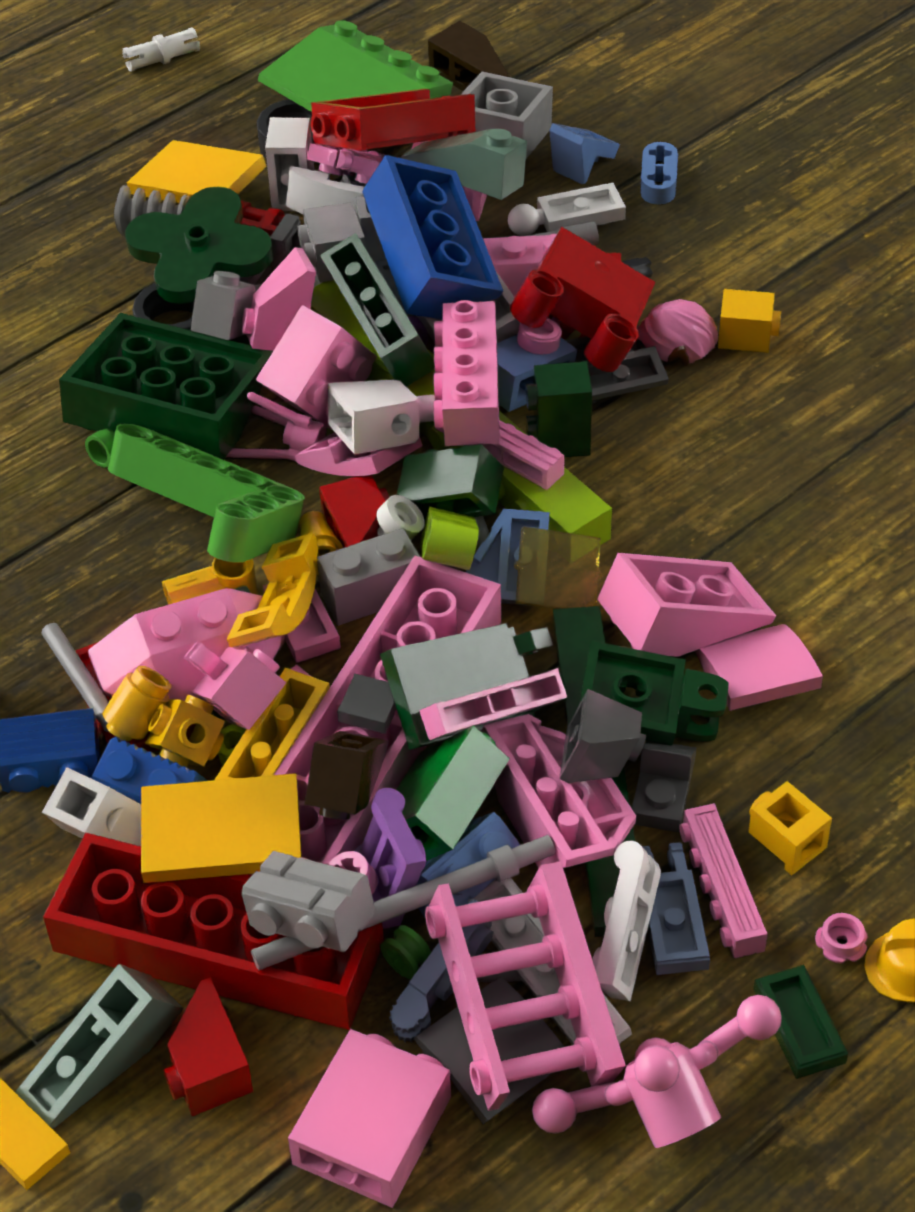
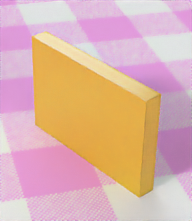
M172 140L126 183L133 195L137 188H143L146 197L149 198L151 192L157 190L160 192L161 200H164L168 192L175 194L176 203H180L183 195L191 197L196 192L208 187H225L239 194L267 166L261 154Z
M296 773L141 787V874L143 883L253 874L255 871L260 872L261 864L273 851L302 858Z

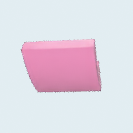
M334 432L295 455L298 464L322 473L339 476H366L378 474L423 445L419 436L416 443L354 454Z
M785 624L740 634L695 650L704 672L720 676L729 683L727 706L730 711L821 688L823 675L799 637Z

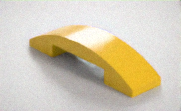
M314 532L272 544L262 565L269 584L256 610L238 614L226 639L231 648H238L288 634L302 622L310 607L317 577L318 545Z

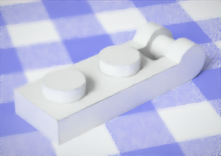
M625 841L616 848L614 853V861L620 868L614 897L608 899L605 907L604 921L606 930L602 946L596 949L592 961L602 991L610 998L631 1001L661 869L659 864L648 855L647 851L638 842Z

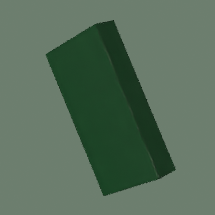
M805 965L755 979L753 988L755 994L769 997L780 1008L782 1016L781 1025L775 1036L796 1079L847 1063L848 1052Z

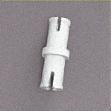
M191 27L188 30L166 37L159 34L153 36L150 42L123 48L124 58L139 55V58L125 62L126 66L132 72L135 69L161 62L164 65L170 63L173 57L194 51L197 52L200 50L199 41L184 44V41L198 37L197 33Z

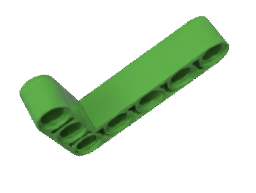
M119 424L116 426L108 471L115 476L214 517L207 552L211 556L227 562H245L269 552L272 544L296 538L305 500L301 492L148 428L134 424Z

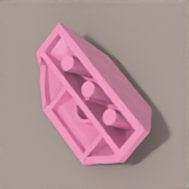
M225 588L133 615L88 650L102 692L105 696L112 698L127 673H134L138 666H146L157 671L170 682L171 689L167 693L169 699L185 701L187 695L197 697L192 691L205 674L189 663L184 656L197 642L199 644L202 643L220 657L226 648L230 647L226 639L238 614L256 610L263 596ZM281 635L236 649L244 650L246 646L254 651L259 649L274 660L278 651L285 643L286 637Z
M530 714L483 724L482 732L489 735L495 741L496 746L510 758L495 782L499 803L524 844L545 835H549L554 844L555 855L535 862L538 868L541 865L560 861L563 868L613 856L616 848L624 841L636 823V814L613 779L605 778L574 783L560 780L566 734L541 726L542 721Z

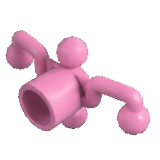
M750 996L741 1003L735 1018L691 1049L678 1042L670 1043L661 1038L647 1039L636 1050L634 1061L626 1065L623 1080L568 1093L557 1088L546 1089L541 1092L533 1102L532 1113L534 1121L544 1131L556 1134L570 1128L576 1119L577 1113L609 1105L619 1106L633 1100L654 1148L663 1147L693 1135L721 1118L700 1069L715 1062L718 1056L747 1036L755 1040H764L776 1034L782 1019L780 1008L774 1000L767 996Z

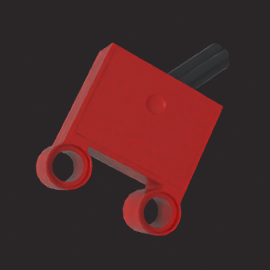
M561 226L537 269L532 270L528 274L510 304L511 314L521 324L531 328L542 327L547 318L552 319L555 317L559 319L562 339H567L575 329L581 332L579 338L584 336L591 338L584 351L587 360L602 371L614 372L619 368L639 337L636 326L656 283L650 279L653 274L650 269L652 262L646 257L621 262Z

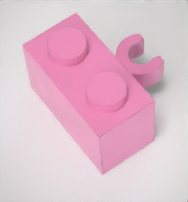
M196 642L184 656L189 663L205 674L192 693L199 699L213 705V710L226 721L250 730L286 684L282 678L275 674L280 666L259 649L254 651L247 646L244 650L227 647L222 655L218 657L205 645Z

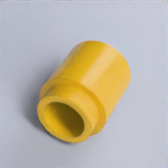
M138 666L134 673H127L102 712L104 719L108 722L106 724L108 731L121 740L144 739L149 732V723L156 709L161 704L166 706L169 701L167 693L171 689L170 682L163 675L146 666Z

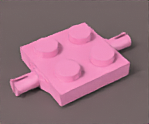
M310 143L307 159L320 163L318 170L339 176H342V174L355 176V173H357L356 181L367 184L385 154L376 151L365 153L353 149Z

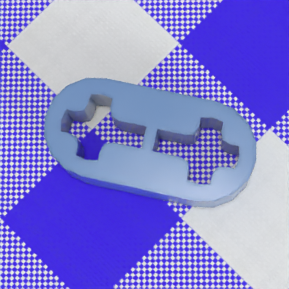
M654 142L648 144L643 150L640 193L641 197L651 204H666L671 202L676 195L678 151L669 143ZM656 161H663L664 164H656ZM655 182H663V185H655Z

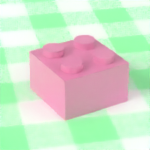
M302 305L259 373L256 381L297 410L320 423L326 424L332 430L328 425V383L365 381L372 371V364L377 356L344 328Z

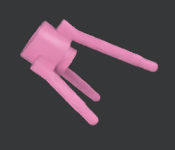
M249 392L247 398L261 406H254L252 413L285 426L283 443L289 445L290 448H232L225 458L289 459L296 461V454L326 437L327 426L324 423L313 421L312 417L296 413L254 392Z

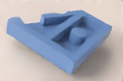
M503 509L493 524L490 534L475 553L471 568L466 573L501 584V603L542 606L550 512Z

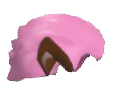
M682 299L658 304L637 327L639 332L638 339L642 341L646 348L655 346L661 360L671 363L680 358L685 366L705 357L706 354L715 348V344L718 341V331L713 318L701 305Z

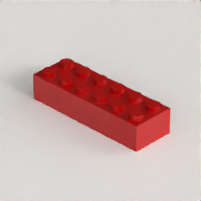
M86 832L43 916L54 952L114 968L121 964L149 974L155 979L197 989L200 981L211 977L219 996L350 1030L380 954V944L384 941L383 924L379 923L357 932L356 939L345 953L321 946L258 970L251 950L286 936L276 933L271 936L264 935L253 926H250L242 897V889L252 874L143 883L141 874V846Z

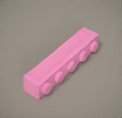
M499 420L500 444H482L503 466L545 490H548L564 475V455L558 449L550 448L539 442L534 436L524 434L512 424H506ZM436 428L444 433V428Z
M558 668L525 679L445 702L435 703L419 711L428 738L433 740L463 731L473 725L475 727L550 705L567 698V694Z
M715 803L684 810L683 823L679 825L680 835L683 842H689L691 847L689 850L691 864L693 868L698 867L700 870V886L704 894L708 893L710 896L711 915L715 921L719 920L721 924L720 936L724 947H730L734 958L765 952L767 931Z

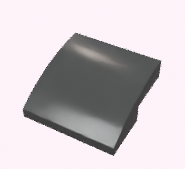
M584 336L566 340L577 349L575 362L587 361L592 387V401L668 384L669 378L656 347L646 348L639 339L636 340L619 368L614 372L602 371L587 360L584 351L591 338Z
M498 977L480 990L485 1008L525 1000L502 977ZM458 1007L414 1038L424 1054L437 1059L445 1068L450 1069V1080L482 1124H485L552 1074L508 1083L510 1093L499 1109L488 1111L484 1096L477 1095L472 1086L470 1063L473 1061ZM543 1019L492 1030L501 1061L564 1047Z

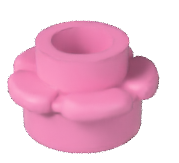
M836 913L825 920L823 927L818 928L815 941L817 947L824 950L823 955L828 960L835 963H844L848 960L855 962L866 953L867 946L865 942L868 936L862 922L858 918L847 913ZM837 939H843L847 942L845 944L838 943Z

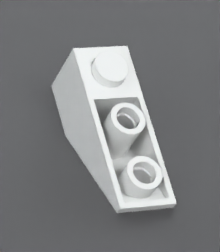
M67 767L42 813L61 829L80 838H83L86 832L141 846V804Z

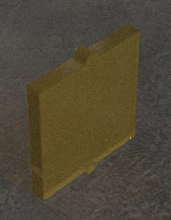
M522 527L519 560L514 563V568L518 570L516 603L552 609L596 606L598 580L603 577L602 572L599 571L601 538Z

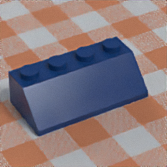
M385 155L362 193L405 312L415 316L443 320V303H455L461 300L485 302L499 298L504 291L457 172Z

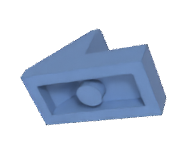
M552 123L550 128L553 169L557 173L580 184L587 182L593 164L598 162L599 157L614 159L620 146L619 143L587 129Z

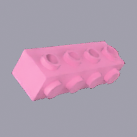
M461 300L455 303H443V321H434L435 428H444L445 446L500 444L495 301L473 302Z

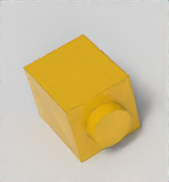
M724 289L718 348L768 353L770 336H779L781 311L773 310L775 293Z

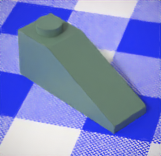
M488 129L426 141L403 154L401 158L455 170L462 186L502 200L524 185L527 140L512 136L505 129Z
M118 964L15 1091L16 1094L54 1129L146 1055L184 1008L151 975Z

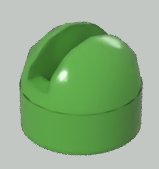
M111 429L99 430L87 437L85 441L89 457L96 465L103 468L109 465L115 435Z

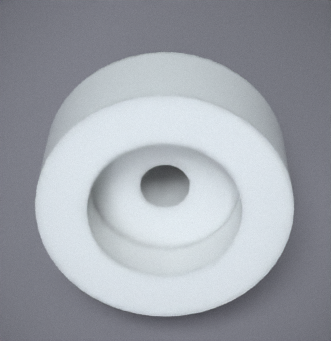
M390 496L377 510V520L380 525L377 530L379 536L404 528L409 539L412 540L424 528L425 521L422 512L412 501L404 496Z

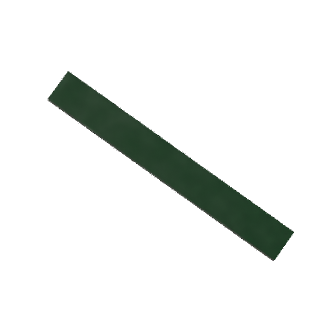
M600 606L553 609V626L559 671L563 675L568 691L566 692L567 698L563 699L567 726L579 706L590 641L605 643ZM623 767L619 776L612 779L629 804ZM633 827L623 842L635 841ZM614 855L585 863L595 937H602L605 934V907L608 899L614 897L620 868L615 864Z

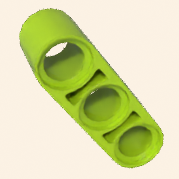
M429 507L420 543L422 559L470 570L479 535V528L475 518Z

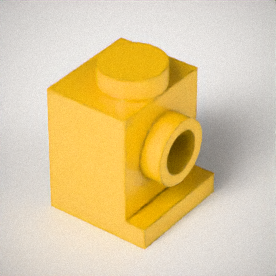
M788 781L772 793L770 791L762 793L752 804L749 811L750 823L748 832L785 863L784 870L791 876L827 848L832 817Z

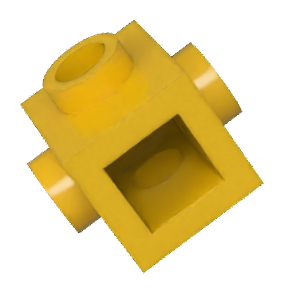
M187 695L185 701L169 699L166 706L161 704L153 714L148 727L150 734L145 744L160 750L159 755L161 757L169 759L173 763L177 762L182 767H187L188 764L205 766L207 760L211 761L215 758L222 746L224 734L220 733L225 721L212 715L213 705L197 697ZM191 724H196L188 740L186 730Z

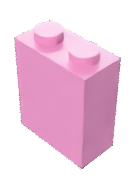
M350 1029L288 1137L292 1165L393 1208L451 1098L450 1069L445 1068L437 1059L429 1055H413L396 1048L383 1036L378 1034L365 1035Z

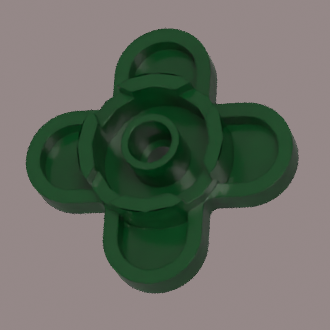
M208 187L196 192L190 197L183 212L179 215L163 212L142 214L134 218L125 230L129 253L139 261L157 264L154 270L157 292L164 300L176 304L194 302L197 281L214 276L216 271L238 274L240 277L257 275L270 266L274 256L271 238L267 232L258 227L241 225L243 211L240 197L236 192L225 187Z

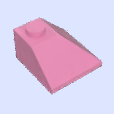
M295 247L253 294L251 308L244 309L242 333L247 334L252 349L274 351L301 306L304 305L309 309L311 308L316 270L303 248Z

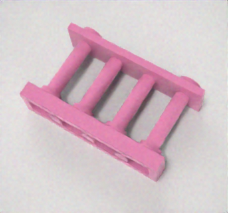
M561 861L541 865L526 893L455 906L449 883L438 885L429 906L425 910L426 925L431 938H438L473 1058V1061L470 1063L472 1086L477 1095L484 1096L487 1110L499 1109L510 1093L508 1083L579 1067L582 1072L587 1071L591 1087L613 1082L625 1068L626 1064ZM526 914H532L534 918L540 919L545 935L542 942L470 957L462 927ZM547 964L549 968H555L560 984L558 993L485 1008L477 978ZM563 1015L565 1019H571L576 1035L574 1045L501 1061L492 1030Z

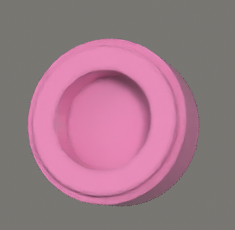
M549 318L540 328H531L520 323L517 342L521 348L530 353L550 354L559 348L562 330L556 322Z

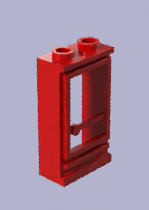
M424 88L311 102L312 117L310 125L313 133V143L365 151L366 149L437 140L476 132L475 94L448 95L430 99V89Z

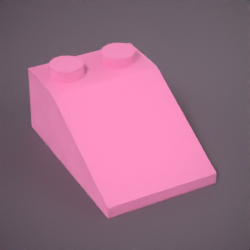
M617 553L597 599L609 614L611 621L619 627L631 643L633 649L675 657L773 623L776 614L732 562Z

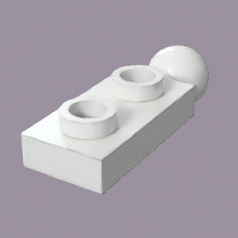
M608 183L537 197V209L529 204L516 205L508 215V225L519 236L531 235L542 224H544L547 232L555 231L561 226L565 227L592 221L596 225H604L610 222L625 220L626 206L614 183Z

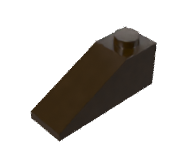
M462 21L456 22L428 39L429 66L437 69L440 72V76L453 82V85L462 91L481 72L510 77L487 36Z

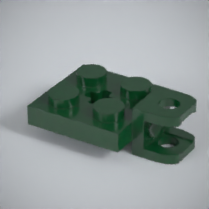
M591 640L587 653L579 704L587 689L642 712L640 733L646 735V741L670 746L673 745L675 737L708 742L716 739L719 717L724 714L726 709L729 683L720 676L687 668L684 674L685 659ZM626 687L636 689L635 693L639 697L632 698L623 693ZM709 690L715 694L716 698L705 699L700 696L699 691ZM691 716H703L707 719L708 723L704 725L696 724L692 721Z

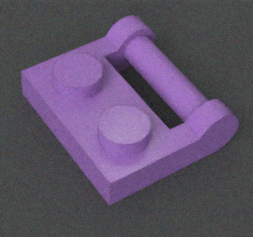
M382 788L376 792L371 805L373 817L363 844L359 845L354 851L359 852L367 859L378 876V885L372 894L373 902L416 886L421 872L426 865L424 847L420 840L414 838L402 814L405 806L404 796L392 788ZM405 914L382 922L383 929L401 925Z

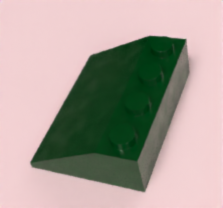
M119 313L59 379L63 422L87 430L111 429L114 433L116 426L119 424L139 425L224 460L239 441L255 403L247 398V394L254 392L259 395L263 385L256 381V378L273 351L252 349L250 345Z

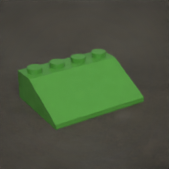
M336 21L334 25L317 28L260 72L258 76L259 82L311 112V102L424 88L430 89V99L450 95L453 82L440 76V72L437 69L420 65L411 60L412 56L410 54L393 50L384 45V40L364 34L357 30V25L348 21Z

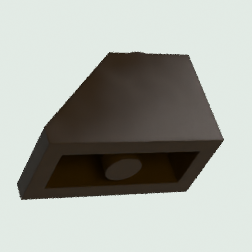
M338 731L315 742L304 804L320 807L319 814L321 816L340 820L350 819V814L355 815L368 806L380 772L389 740Z

